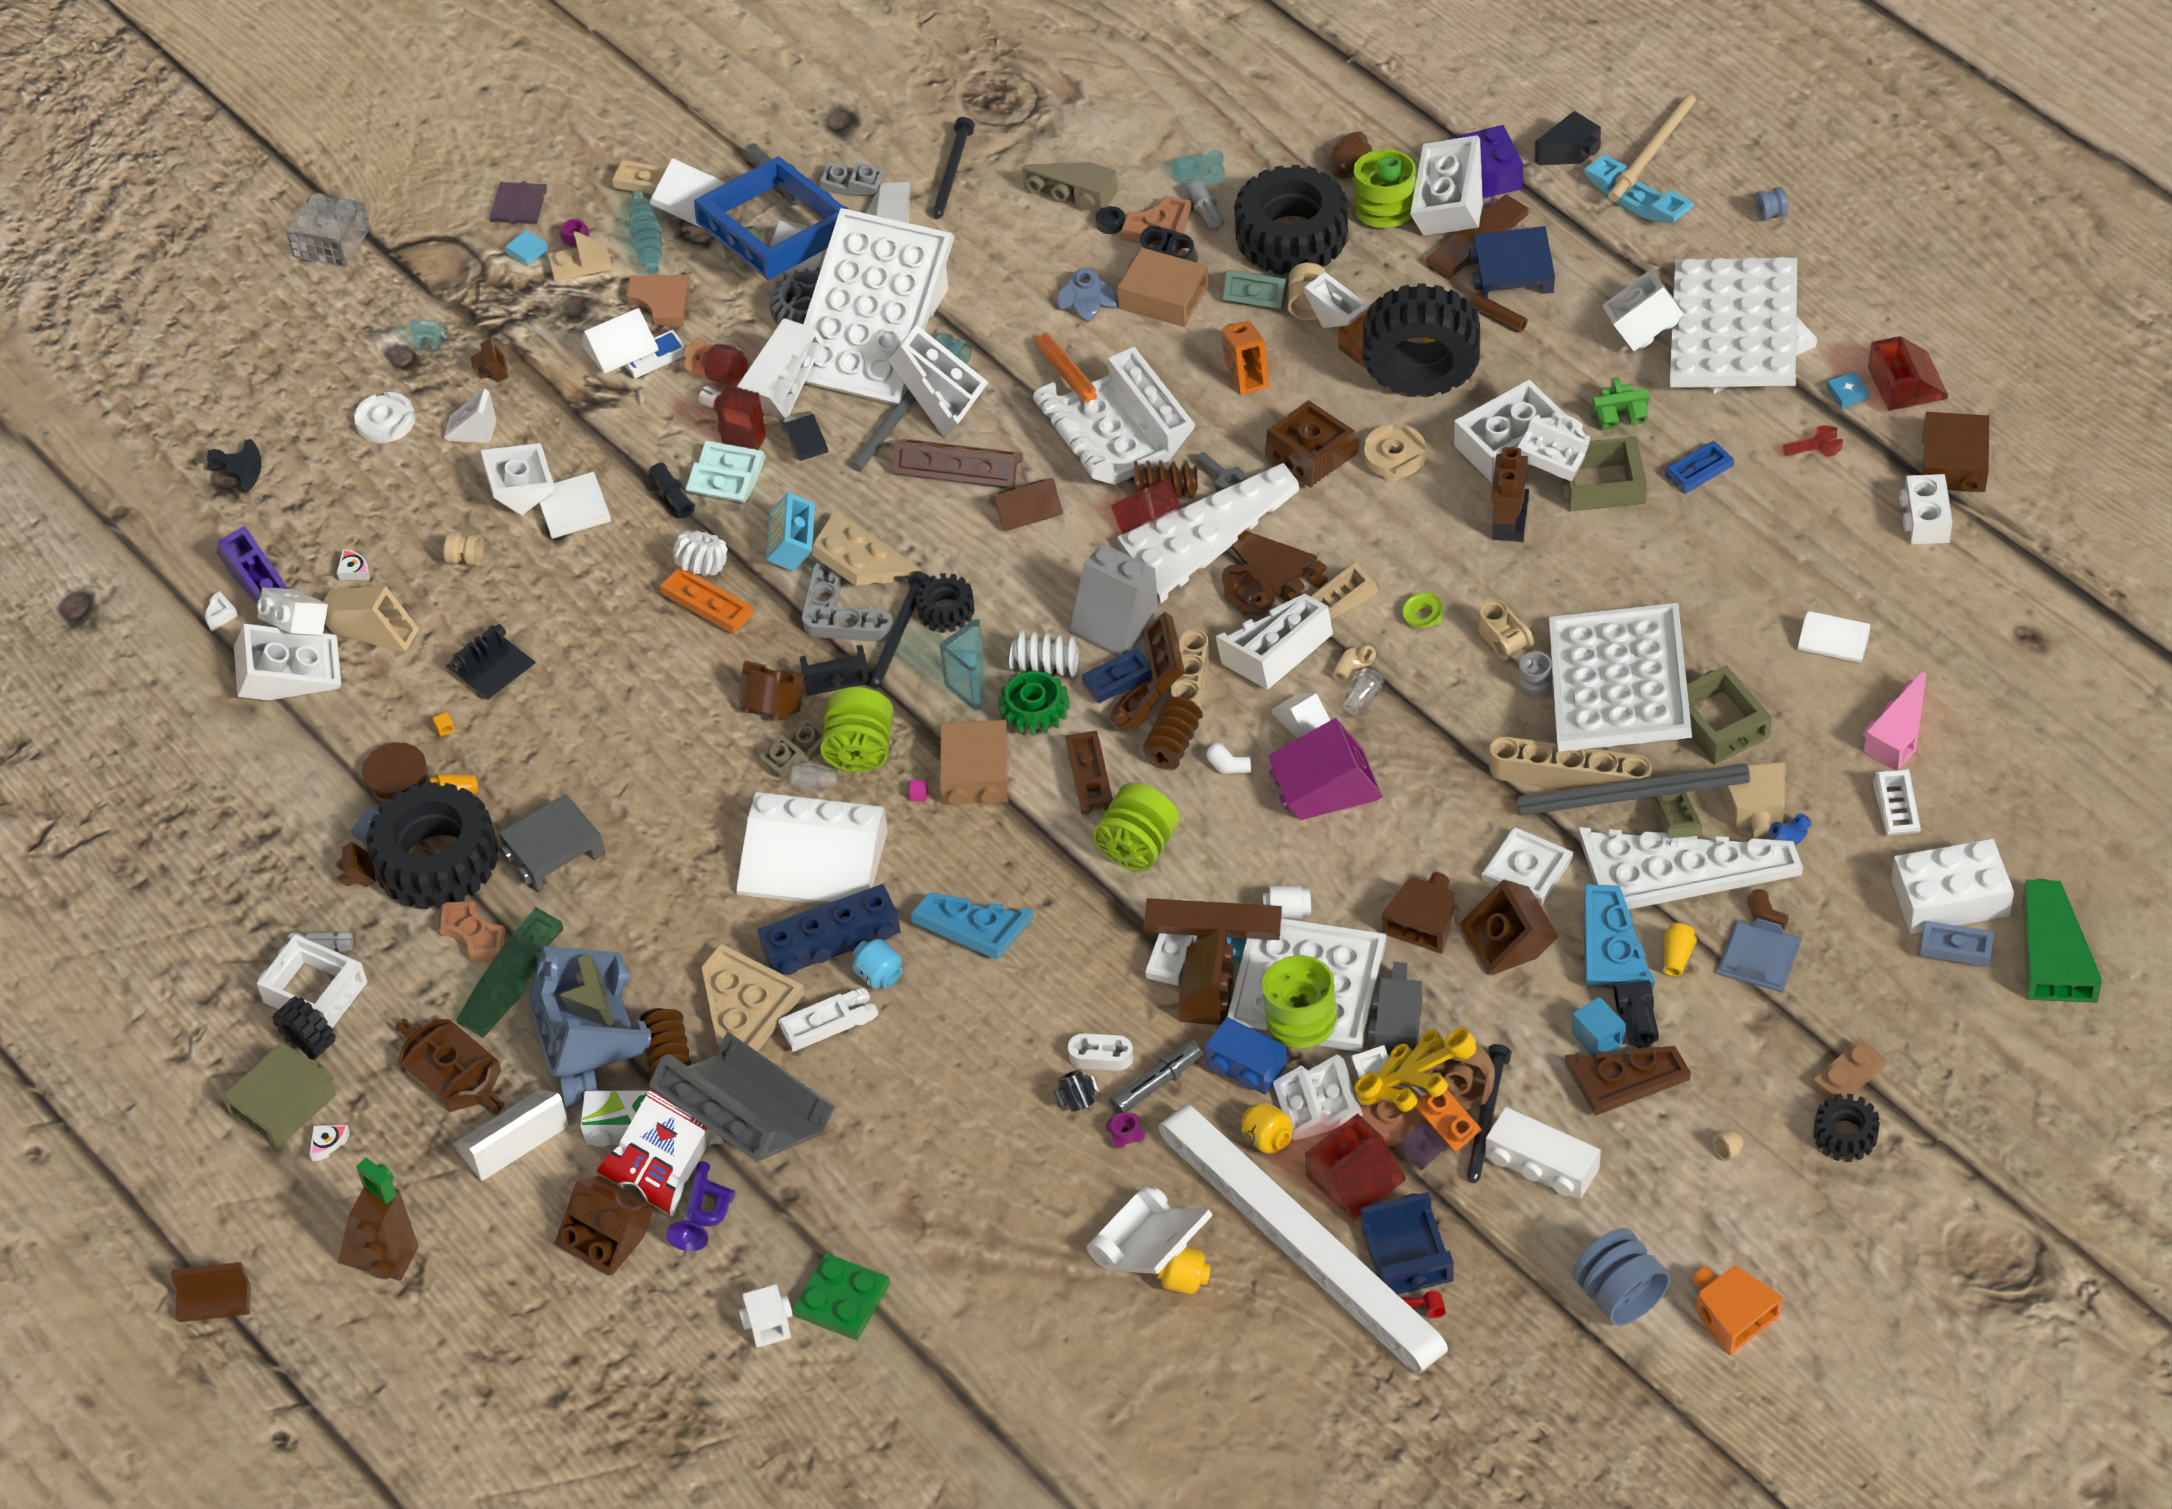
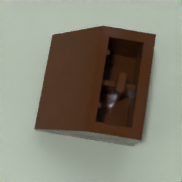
M1219 929L1187 946L1179 996L1180 1022L1221 1025L1223 1012L1229 1011L1230 992H1228V986L1233 984L1234 964H1232L1233 944L1227 943V931L1225 929Z
M601 1176L578 1180L554 1244L607 1275H613L644 1238L655 1206Z

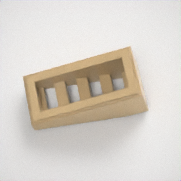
M1355 561L1310 597L1319 602L1326 600L1331 605L1329 614L1332 620L1368 600L1379 591L1375 581ZM1358 582L1360 585L1355 588L1353 584ZM1345 588L1350 591L1347 595L1342 591ZM1336 594L1341 600L1336 602L1331 596Z

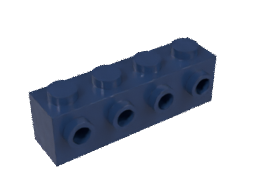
M884 884L757 929L761 949L769 967L783 975H790L802 968L826 962L830 958L846 952H853L863 941L870 942L874 939L887 940L893 935L901 933L898 913Z

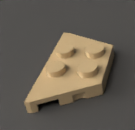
M838 511L832 513L812 547L811 555L855 586L870 585L871 583H893L894 576L907 575L909 577L913 571L921 572L922 570Z

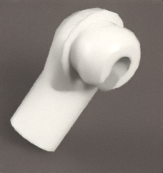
M1213 743L1208 747L1206 752L1207 759L1220 773H1251L1250 756L1233 757L1221 743Z

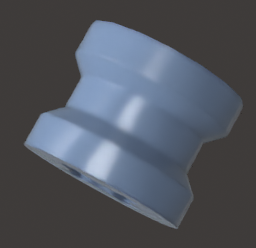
M1782 187L1773 188L1768 193L1759 191L1755 194L1757 213L1762 221L1770 220L1775 215L1779 217L1787 216L1788 201Z

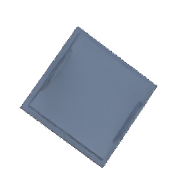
M1758 918L1753 924L1736 920L1716 974L1783 993L1802 938L1784 933L1781 925Z

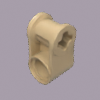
M1488 599L1480 605L1478 633L1493 648L1501 660L1507 661L1516 651L1523 647L1528 649L1533 646L1534 639L1531 631L1526 624L1513 614L1504 602L1498 599Z

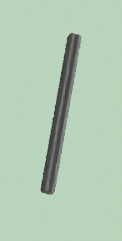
M1739 764L1518 797V811L1520 815H1530L1745 784L1750 782V773L1747 764Z

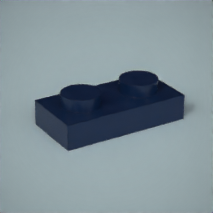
M1135 648L1082 674V683L1099 704L1152 678L1150 663L1139 649Z

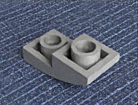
M828 162L819 187L827 192L844 195L876 194L885 169L857 162L855 168L852 169Z

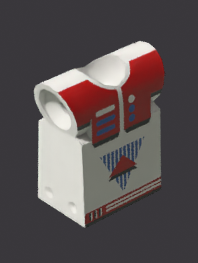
M650 1088L623 1135L619 1146L606 1157L596 1172L620 1187H637L649 1204L672 1217L679 1206L684 1183L690 1177L715 1132L659 1092Z

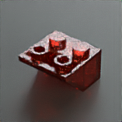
M1902 336L1871 342L1868 369L1888 411L1948 399V393L1928 351Z
M1358 1113L1305 1153L1306 1177L1353 1221L1360 1216L1361 1208L1380 1201L1406 1181L1405 1174L1382 1135Z

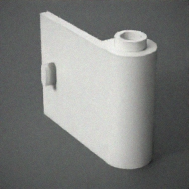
M1144 1186L1087 1245V1251L1098 1265L1109 1271L1158 1274L1174 1256H1178L1187 1247L1186 1243L1211 1218L1212 1213L1205 1209L1170 1208L1167 1204V1197L1161 1190L1156 1187L1149 1188Z

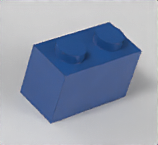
M1226 1017L1205 1045L1206 1065L1213 1072L1219 1075H1226L1238 1081L1244 1088L1256 1090L1264 1095L1273 1085V1081L1280 1076L1287 1066L1285 1045L1229 1017Z

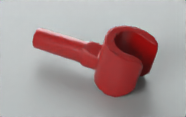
M1436 1290L1426 1292L1423 1297L1401 1298L1410 1307H1425L1426 1315L1429 1318H1440L1446 1314L1442 1295Z

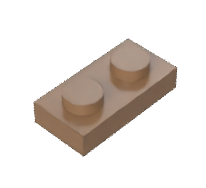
M1859 1038L1813 1079L1812 1087L1824 1097H1830L1833 1102L1836 1094H1841L1842 1099H1847V1093L1855 1094L1885 1067L1886 1058Z

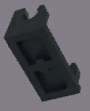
M856 645L857 656L813 665L807 664L806 655L800 656L807 696L870 684L863 645Z

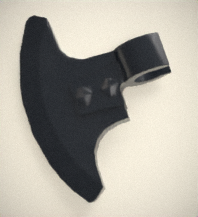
M252 439L245 440L244 448L239 453L225 454L219 449H211L207 452V469L220 471L225 468L226 476L239 479L241 482V492L247 493L257 482L261 472L262 461L259 449Z

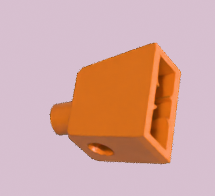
M1704 1266L1696 1272L1692 1279V1282L1701 1290L1697 1295V1314L1729 1355H1732L1780 1317L1782 1296L1738 1266L1729 1268L1719 1277L1708 1266Z

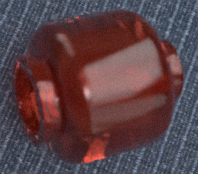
M717 343L712 345L702 356L701 365L708 380L733 386L741 381L748 371V360L745 358L743 351L737 347Z

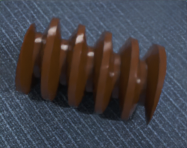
M1184 459L1180 469L1177 468L1175 460L1170 461L1168 469H1165L1162 460H1158L1156 469L1152 468L1149 460H1146L1143 469H1140L1138 462L1134 461V486L1139 499L1144 500L1147 491L1150 492L1153 500L1158 498L1160 491H1162L1166 500H1169L1172 491L1175 492L1177 499H1182L1185 490H1187L1189 498L1194 499L1198 490L1197 459L1193 468H1190L1187 459Z
M1171 697L1165 701L1158 714V719L1154 722L1153 728L1143 744V752L1151 763L1165 770H1175L1178 768L1180 760L1185 754L1184 750L1188 748L1189 740L1193 738L1194 731L1199 726V719L1203 718V712L1200 707L1185 697Z
M653 1008L640 1015V1021H644L646 1027L651 1031V1042L649 1047L645 1049L651 1079L661 1057L671 1054L686 1066H690L692 1063L689 1058L688 1039L685 1035L686 1028L683 1024L684 1016L681 1011L676 1009Z

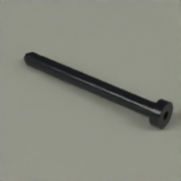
M967 117L957 118L954 124L956 136L932 211L933 217L936 219H940L944 215L967 136L972 135L975 128L974 122Z
M913 571L909 576L908 584L910 588L869 679L870 685L874 688L882 684L917 604L916 595L918 587L922 588L921 583L924 580L930 583V577L923 572Z
M1501 1044L1490 1045L1487 1050L1495 1067V1082L1487 1102L1480 1108L1477 1124L1482 1131L1474 1137L1466 1175L1470 1183H1477L1481 1178L1486 1154V1137L1491 1130L1503 1067L1511 1059L1512 1051Z

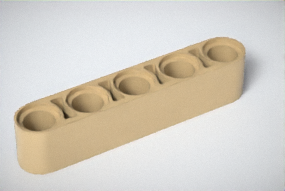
M1512 737L1497 738L1490 745V773L1496 779L1503 781L1573 789L1651 777V763L1646 757L1641 755L1592 748L1559 752L1558 744Z

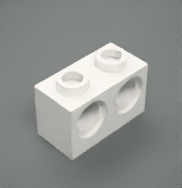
M1945 474L1906 476L1905 489H1900L1899 503L1900 508H1906V513H1903L1904 532H1909L1911 544L1950 543L1953 521Z

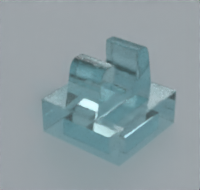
M411 319L410 332L413 333L415 348L423 351L424 342L430 339L432 342L431 349L439 351L442 340L447 339L448 327L441 321Z

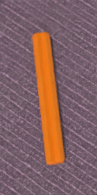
M1044 332L1041 336L1037 335L1035 337L1036 347L1080 399L1085 403L1095 400L1097 398L1096 388L1050 334Z

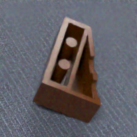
M363 1187L348 1216L338 1259L339 1264L371 1272V1274L380 1279L392 1278L399 1281L402 1280L419 1245L399 1189L395 1188L397 1196L386 1205Z

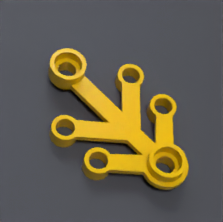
M1465 1027L1453 1030L1445 1040L1437 1029H1430L1422 1035L1419 1044L1413 1051L1407 1044L1396 1046L1378 1073L1369 1072L1357 1080L1354 1086L1357 1100L1362 1105L1377 1104L1384 1100L1395 1103L1401 1112H1407L1415 1107L1418 1098L1410 1088L1398 1090L1391 1087L1405 1083L1425 1088L1432 1097L1442 1095L1448 1088V1083L1440 1073L1431 1075L1423 1072L1452 1057L1461 1060L1470 1058L1477 1049L1476 1039Z

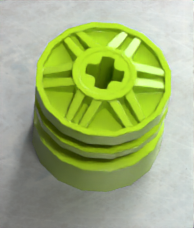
M1381 149L1368 152L1355 163L1354 212L1357 218L1364 224L1376 228H1391L1400 226L1412 218L1410 212L1416 184V165L1409 156L1399 151ZM1394 157L1401 161V173L1395 181L1386 182L1379 177L1377 171L1379 159Z
M863 687L839 689L831 694L826 701L824 727L820 744L821 755L826 762L848 772H867L884 765L888 759L890 732L893 721V705L889 699L878 691Z
M1130 782L1122 785L1109 805V810H1106L1093 830V841L1097 848L1118 866L1131 871L1143 872L1150 870L1163 851L1164 844H1167L1178 827L1180 814L1175 805L1155 788L1142 783Z
M1305 955L1287 956L1274 962L1265 971L1262 979L1267 1031L1275 1041L1287 1047L1297 1049L1314 1047L1325 1042L1334 1033L1338 1022L1332 971L1324 962L1315 957Z

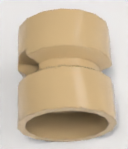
M1302 263L1292 268L1289 273L1288 310L1297 319H1318L1304 293V287L1326 272L1320 265Z

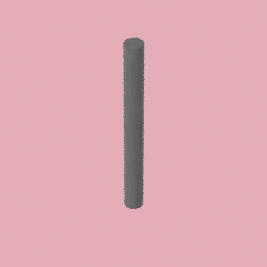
M909 389L851 463L855 471H862L916 400Z

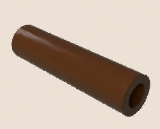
M1475 293L1472 296L1470 303L1478 311L1519 332L1526 328L1527 318L1479 293Z

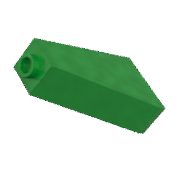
M2026 879L2022 904L2027 1000L2098 1003L2102 984L2101 975L2062 882L2047 879Z

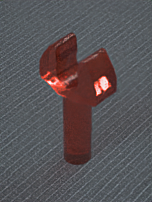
M1819 426L1814 438L1783 444V452L1785 456L1818 449L1826 457H1830L1842 450L1843 439H1835L1837 438V427Z

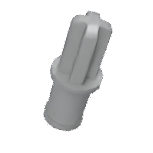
M1196 180L1191 182L1187 186L1188 190L1186 192L1195 204V212L1203 217L1208 227H1211L1212 230H1217L1219 226L1223 225L1224 219L1216 207V199L1209 195L1202 181Z

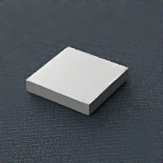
M672 158L651 198L650 205L699 226L696 224L694 200L722 186L725 182Z
M594 472L554 483V491L539 502L552 539L611 522L607 505Z
M1513 826L1483 871L1482 881L1497 886L1505 879L1529 886L1540 906H1542L1573 860V852Z

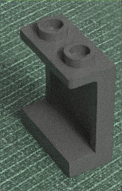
M567 794L562 795L499 832L503 845L499 848L502 857L509 865L514 863L522 882L525 885L531 884L537 892L544 889L542 884L543 877L585 852H588L594 861L606 854L601 834Z

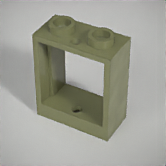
M1636 436L1589 442L1580 469L1624 465L1628 481L1576 486L1575 477L1572 482L1564 479L1561 481L1562 499H1568L1570 512L1646 503L1647 482Z
M1727 665L1717 670H1711L1704 674L1703 677L1687 684L1692 739L1714 765L1770 738L1772 717ZM1724 691L1746 717L1715 732L1694 705Z

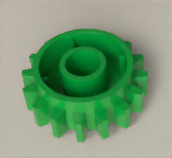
M1037 670L1022 672L1016 677L1008 679L1007 687H1001V696L998 697L1001 720H1006L1009 729L1017 726L1019 734H1022L1025 729L1030 730L1031 736H1034L1038 729L1047 734L1048 726L1051 725L1058 728L1059 719L1066 720L1067 718L1066 710L1070 709L1067 687L1061 686V679H1054L1048 672L1044 673Z

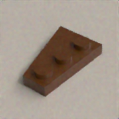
M1675 1046L1633 1049L1629 1054L1610 1055V1051L1596 1052V1056L1578 1058V1054L1565 1055V1064L1595 1116L1689 1081L1691 1076L1689 1068Z

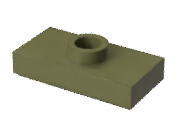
M1686 792L1653 797V807L1669 839L1702 835V824Z

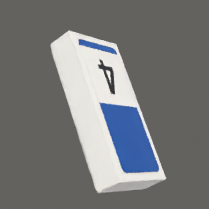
M674 330L654 338L659 351L625 365L634 379L684 357L683 348L685 345Z

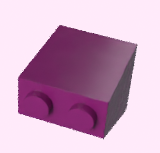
M1337 718L1330 720L1268 755L1272 765L1269 774L1276 786L1282 790V793L1279 794V799L1287 812L1293 811L1301 820L1383 798L1362 746Z

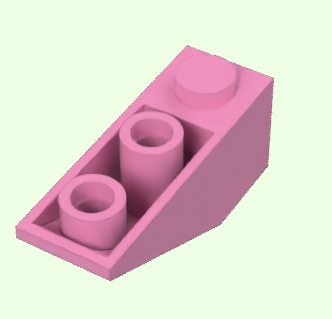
M1924 671L1914 681L1909 680L1904 685L1901 695L1895 701L1890 700L1887 703L1882 716L1877 721L1872 720L1863 734V737L1866 738L1864 753L1893 770H1899L1916 751L1927 674Z

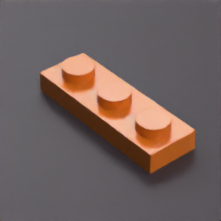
M680 566L660 585L662 595L732 634H735L754 615L753 607L692 572L684 571Z

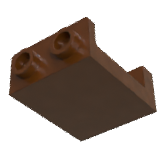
M1926 412L1923 428V475L1945 474L1947 490L1985 492L1989 472V415Z

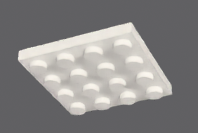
M1282 918L1280 940L1247 938L1227 1017L1273 1039L1267 1031L1262 991V979L1265 971L1274 962L1287 956L1305 955L1315 957L1324 962L1333 973L1338 1018L1334 1033L1325 1042L1316 1046L1362 1052L1372 1008L1373 991H1376L1387 942V934Z

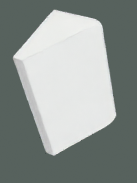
M1807 611L1798 650L1862 663L1869 640L1870 624Z

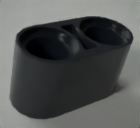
M1154 225L1142 231L1140 242L1143 248L1198 262V252L1190 236ZM1154 240H1162L1161 244L1157 247H1149ZM1183 248L1189 249L1185 255H1177L1179 250Z

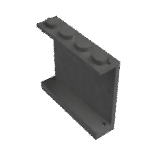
M730 1032L726 1033L716 1056L690 1066H686L671 1054L662 1056L649 1084L651 1088L756 1162L822 1135L835 1108L829 1101Z

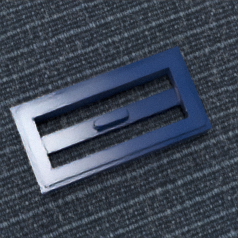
M1712 441L1665 468V477L1667 479L1672 478L1673 484L1676 487L1680 485L1681 492L1686 494L1733 467L1734 458L1718 443ZM1715 452L1717 453L1714 456L1708 458L1707 460H1704L1705 458L1714 454ZM1694 465L1693 468L1689 469L1688 471L1684 472L1683 474H1680V473L1683 472L1684 470H1686V469H1688V468H1690L1691 466Z

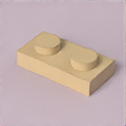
M622 160L612 179L613 186L617 189L653 195L667 168Z

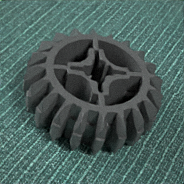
M806 267L803 272H798L794 269L792 276L784 274L783 281H776L775 288L771 290L769 302L775 324L779 326L783 318L804 324L821 271L819 267L814 271H809Z

